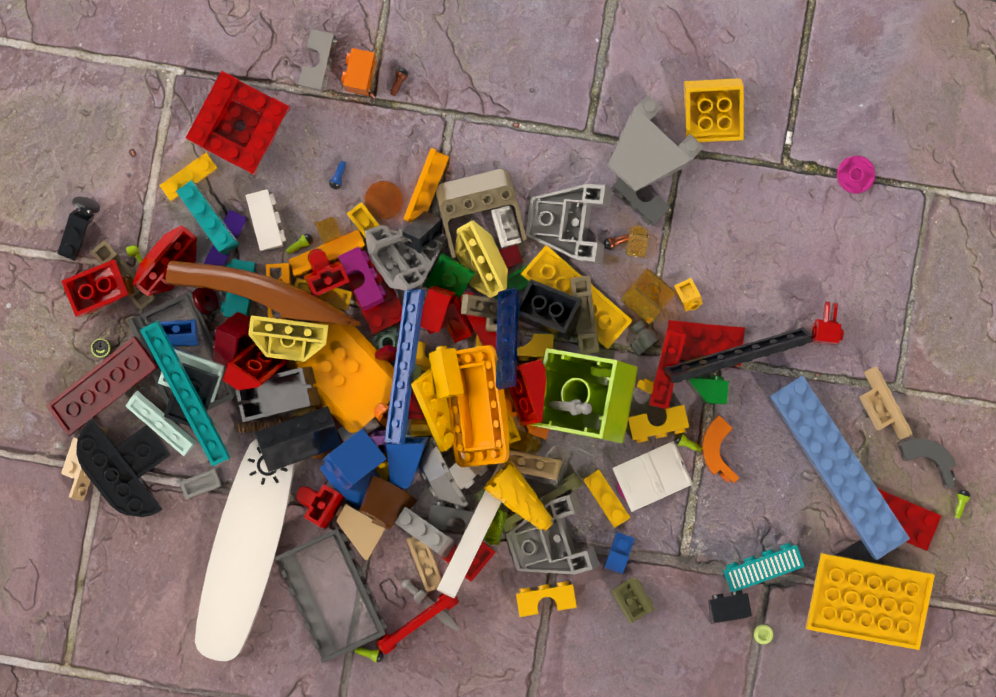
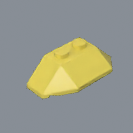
M471 221L458 228L455 254L460 264L475 272L470 281L471 287L489 298L506 291L508 269L492 235L475 221Z
M251 315L248 335L266 357L305 362L326 345L329 325Z

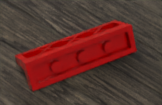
M668 329L666 331L649 402L651 406L664 409L669 407L674 383H671L664 375V368L679 364L686 337L684 331L677 332Z

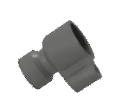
M643 319L631 327V330L638 334V339L631 346L637 356H640L660 340L654 330L646 327L647 324Z

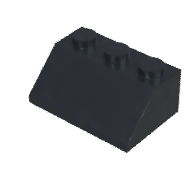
M530 279L514 314L519 321L569 341L578 324L582 299Z

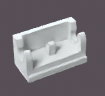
M505 206L491 210L501 249L522 243L512 207Z

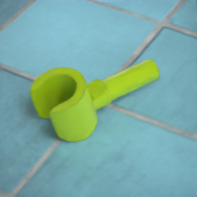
M136 245L127 247L128 256H135L140 264L143 259L141 258L139 248Z

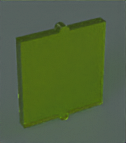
M498 508L483 541L488 542L489 545L499 546L507 512Z

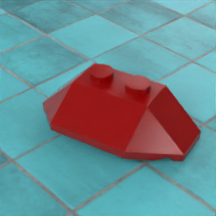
M183 225L164 234L139 264L133 285L147 296L172 290L176 285L165 283L168 264L170 261L195 263L197 237Z

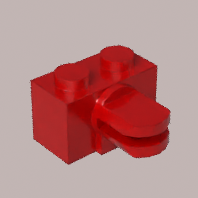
M319 248L309 252L308 261L313 272L305 275L304 278L313 296L317 297L350 282L340 261L330 264L326 253Z
M825 302L823 320L816 319L812 325V343L835 345L839 344L840 340H843L844 329H841L842 324L836 321L838 303L833 302L829 320L830 302Z
M325 484L322 485L319 492L308 486H303L296 494L298 502L309 508L304 518L325 530L345 498L342 494Z

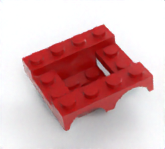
M221 70L185 138L255 176L265 152L272 145L281 122L291 108L285 103L256 90ZM238 121L245 122L246 127L243 131L236 130L235 125Z

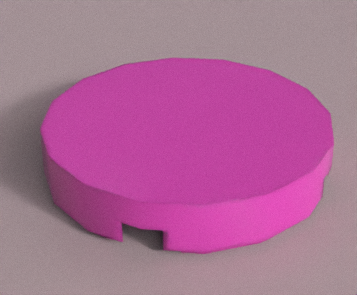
M863 156L847 157L840 163L837 169V180L843 190L859 194L872 186L875 180V169L873 164Z

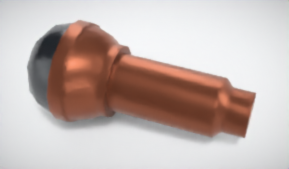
M399 68L395 72L396 79L391 88L390 95L396 96L402 82L408 78V71L404 68Z
M629 233L616 238L608 237L604 240V247L607 250H614L617 245L632 239V235Z

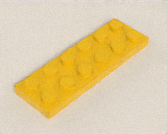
M547 245L544 246L521 273L528 281L532 279L569 295H572L570 278L582 277ZM591 284L598 342L606 349H609L633 320Z

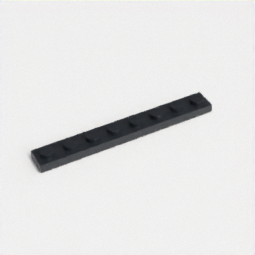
M804 327L665 367L664 375L671 383H679L692 377H699L709 372H716L726 367H733L743 362H750L760 357H767L777 352H784L794 347L804 346L813 342V337Z

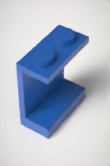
M362 428L329 453L323 461L326 468L337 477L338 483L348 490L387 458Z

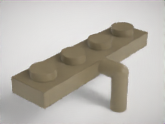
M463 294L461 314L487 318L486 331L500 333L506 331V326L494 324V319L519 323L514 314L518 303Z

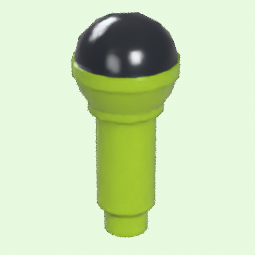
M303 234L299 241L286 249V252L290 254L302 247L311 246L313 243L312 236L310 234Z
M683 433L677 434L674 438V443L677 446H686L698 452L702 450L699 444L689 440Z
M960 490L957 493L958 504L955 510V518L960 519L965 504L971 498V494L967 490Z
M357 647L354 651L358 655L369 657L376 663L381 662L384 658V654L380 649L372 651Z

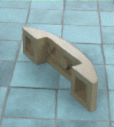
M106 240L90 252L100 264L113 259L116 260L129 293L128 297L140 311L155 299L153 294L147 296L133 285L135 272Z
M590 276L570 278L572 296L582 299L580 315L576 326L580 354L599 352V345L595 327Z

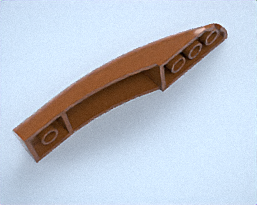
M170 261L168 264L165 283L170 285L229 292L279 312L282 319L361 327L359 321L331 303L315 297L313 294L296 286L265 275L210 264Z

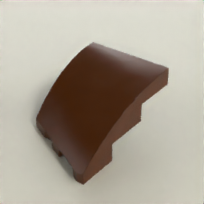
M373 475L370 477L359 512L372 517L371 523L389 530L395 525L394 522L405 507L411 509L417 500L399 487Z

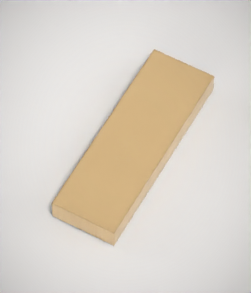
M509 450V459L507 462L501 463L500 467L505 470L507 468L505 464L512 461L521 473L557 480L562 462L557 459Z
M414 536L407 538V543L426 592L436 590L442 577L431 548Z

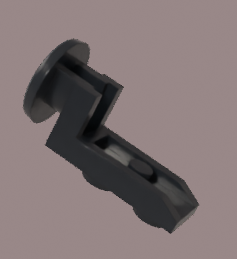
M82 196L75 197L72 201L76 209L69 214L57 254L73 261L77 259L87 227L94 219L95 214L93 213L100 211L99 203Z

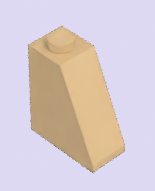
M345 504L344 507L340 506L335 515L338 517L336 522L361 556L368 560L386 528L371 523L372 517L360 513L359 510L349 504Z

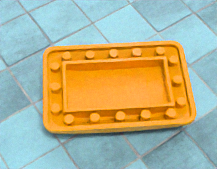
M312 322L314 324L329 325L326 345L305 362L290 360L286 366L290 370L312 366L316 381L313 387H317L321 404L324 407H329L330 413L347 431L357 433L375 417L374 409L379 404L384 403L388 405L390 403L394 367L388 361L375 359V352L378 350L355 326Z
M491 345L457 350L456 354L464 394L447 398L451 432L454 435L455 461L459 467L505 463L509 459V430L505 393L496 350Z

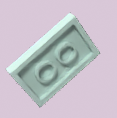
M173 347L181 363H186L220 376L211 402H214L225 365ZM161 372L158 384L170 387Z

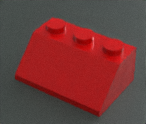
M254 342L228 363L222 380L237 390L257 388L290 360L266 357Z

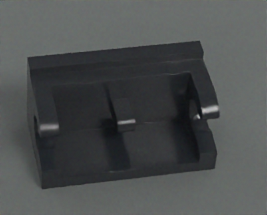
M424 211L402 231V235L412 241L406 240L404 244L420 254L442 234V218Z

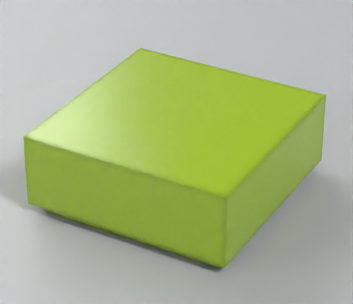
M592 366L590 374L599 377H611L612 369Z

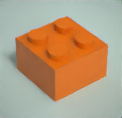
M352 48L351 53H347L345 61L347 72L343 71L341 79L346 92L369 96L377 60L374 52Z

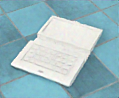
M674 441L612 468L631 512L693 485Z

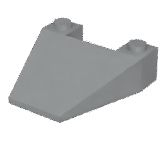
M649 95L630 114L607 165L635 192L685 168L704 148L691 134L677 146L652 123L651 120L662 107Z
M584 184L530 198L526 236L583 263L602 265L604 245L597 242H587L591 207L610 208L612 189L605 185Z
M576 492L553 499L544 505L553 518L551 520L553 524L546 531L543 529L539 530L532 523L524 520L505 534L517 571L578 574L599 566L594 547L576 552L565 516L582 510Z

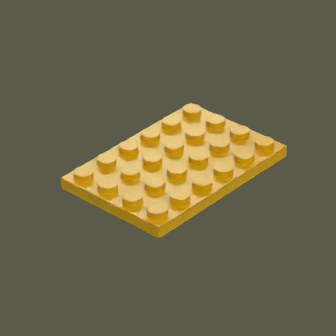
M821 553L805 628L812 631L920 650L935 575L933 573Z

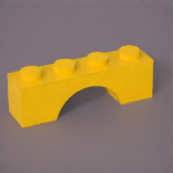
M534 334L531 341L520 348H510L502 342L501 344L509 359L510 357H518L519 361H529V357H534L537 360L541 359L543 362L546 348L553 349L554 334ZM476 335V347H480L482 344Z

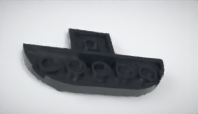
M93 417L88 420L78 436L76 447L77 459L84 473L105 500L116 511L127 516L147 517L160 512L162 507L140 480L141 476L170 456L169 451L153 430L146 424L115 447Z

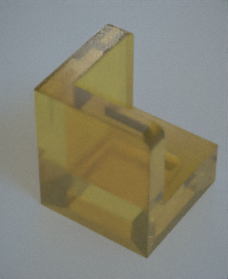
M334 217L314 222L324 244L342 237Z

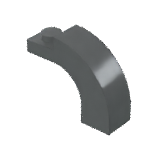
M908 439L897 443L903 461L919 457L928 458L936 465L943 487L945 489L955 487L956 477L954 472L950 471V468L957 465L952 455L942 445L927 439Z

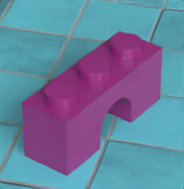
M358 246L338 256L348 277L353 274H362L365 277L364 284L354 290L364 311L385 301L383 296L386 293L382 285H377L375 281L378 276L373 267L369 268L367 261H370L365 250L361 251Z

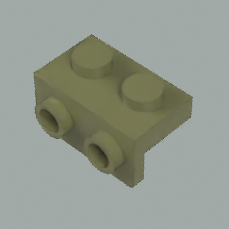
M636 577L627 579L610 590L629 624L655 610L652 600L646 595L642 583Z

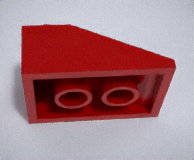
M115 259L61 281L75 317H83L129 295Z
M541 359L503 370L520 425L524 426L542 422L547 377L545 374L546 369Z

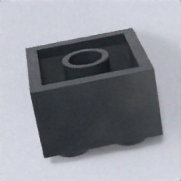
M742 590L731 592V596L724 597L723 594L712 595V599L708 600L711 624L752 616L748 593L743 594Z

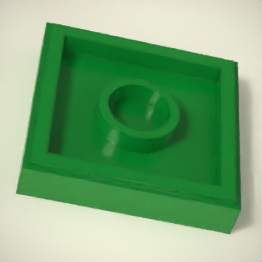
M442 253L424 286L430 289L435 285L455 292V296L457 295L460 299L475 272Z

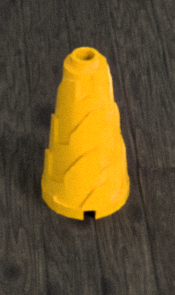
M512 461L505 464L507 468L505 470L501 468L486 483L484 489L513 512L532 523L536 528L546 531L553 524L551 521L553 519L552 516L545 509L543 503Z

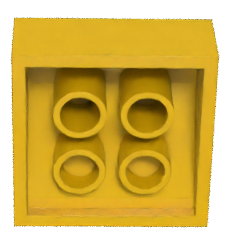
M741 78L684 81L686 137L691 134L698 142L744 140V85Z

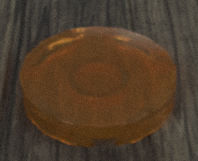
M378 181L367 189L365 195L366 208L376 218L389 219L400 211L402 194L395 184L388 181Z

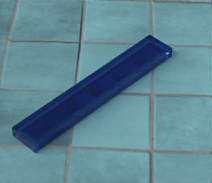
M516 287L498 292L496 351L498 358L496 365V388L498 390L517 386L518 290Z

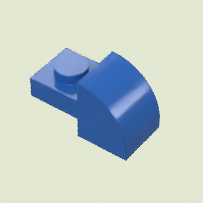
M616 532L603 568L622 574L635 538Z

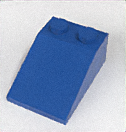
M325 462L320 467L328 481L357 509L362 505L370 477L374 475L381 478L377 471L373 469L346 490L345 487L338 483L334 473L326 468Z

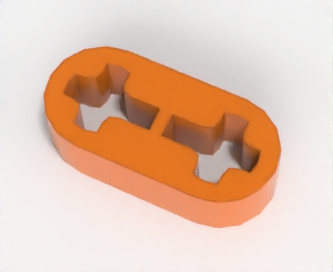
M381 403L374 409V415L386 427L389 405Z

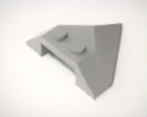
M380 225L366 230L365 237L369 259L390 288L405 291L423 284L447 239L444 237L435 239L419 254L416 250L404 244L406 240L412 241L402 235L403 229H399V231L389 230L387 226Z
M429 438L420 472L425 480H429L431 493L434 497L438 496L441 500L464 507L468 506L469 504L446 465L434 438Z

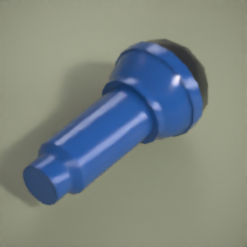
M340 161L335 175L329 180V185L332 189L337 190L342 186L341 178L346 167V162Z

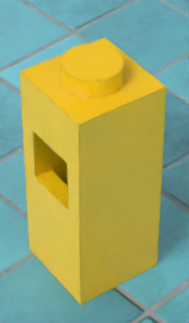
M447 346L436 347V351L428 354L437 399L464 394L456 349H447Z

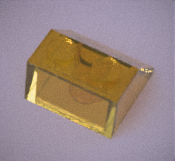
M647 268L620 300L639 315L641 319L650 324L675 295L676 291Z

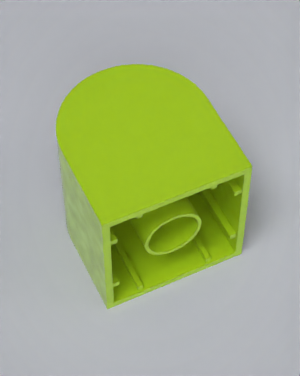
M546 348L543 361L547 377L542 422L531 425L623 444L638 367L618 360ZM591 367L612 369L611 377L593 376L590 374ZM577 399L582 404L589 403L592 406V411L587 415L583 413L571 415L569 411H560L549 407L548 403L552 401L571 402Z

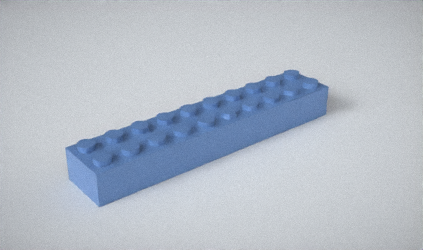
M802 375L768 397L872 558L878 560L909 540L910 538L804 376Z

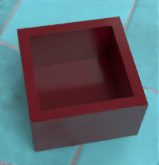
M237 311L231 317H228L221 326L219 325L214 333V336H216L215 344L212 349L214 361L228 366L230 361L254 343L248 335L251 317Z

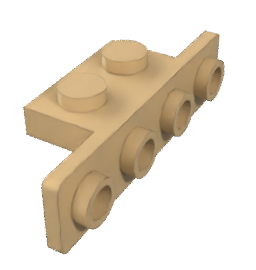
M878 367L866 370L864 374L872 390L859 396L876 430L878 431L891 424L899 439L911 436L910 426L906 422Z
M100 426L103 432L107 434L108 428ZM73 437L61 474L74 479L69 498L84 501L91 480L84 473L78 462L76 453L78 438Z

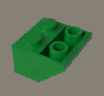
M700 375L699 377H692L686 380V383L703 403L727 404L729 381H724V377L713 376L711 379H705V375Z

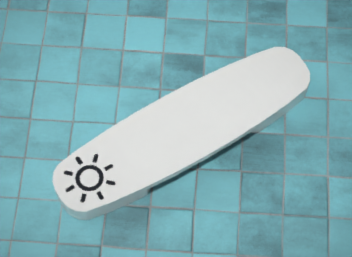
M256 439L249 445L230 490L214 540L199 606L195 644L197 650L203 656L217 661L234 659L241 653L251 632L276 555L294 477L295 463L269 473Z

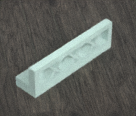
M139 391L133 394L126 407L180 454L185 456L196 446L197 442L174 421L165 418L164 413Z

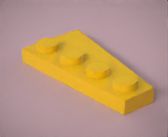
M430 368L416 379L411 386L440 452H444L453 445L454 435L451 432L447 398L437 399L432 369Z

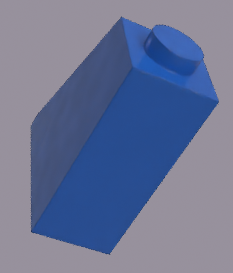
M405 437L404 444L386 443L391 484L402 490L411 486L429 442L428 437Z

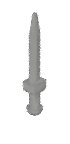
M577 399L571 402L552 401L548 403L549 407L555 410L569 411L571 415H578L580 413L587 415L592 411V406L589 403L582 404Z
M410 579L402 581V588H406L414 595L415 602L421 603L426 608L435 603L427 596L425 590L417 589L410 582ZM444 610L435 615L445 625L456 631L459 629Z

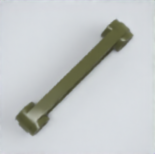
M574 472L562 480L564 482L562 485L540 497V501L545 505L568 490L572 493L582 487L583 484L579 475ZM509 512L497 519L500 529L506 533L517 526L516 522L523 517L516 513L511 515Z

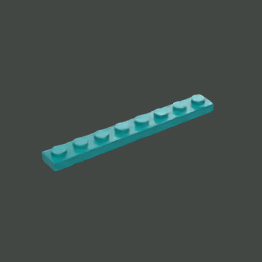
M158 320L142 327L140 331L210 464L214 466L228 460L231 456L161 323Z

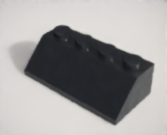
M328 406L255 432V438L269 473L335 449L341 445Z

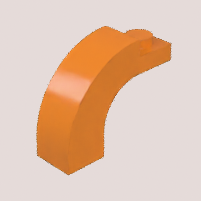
M717 415L704 432L701 443L702 457L706 467L713 475L720 471V477L727 483L729 481L735 483L739 477L723 462L720 456L721 442L733 428L720 415Z

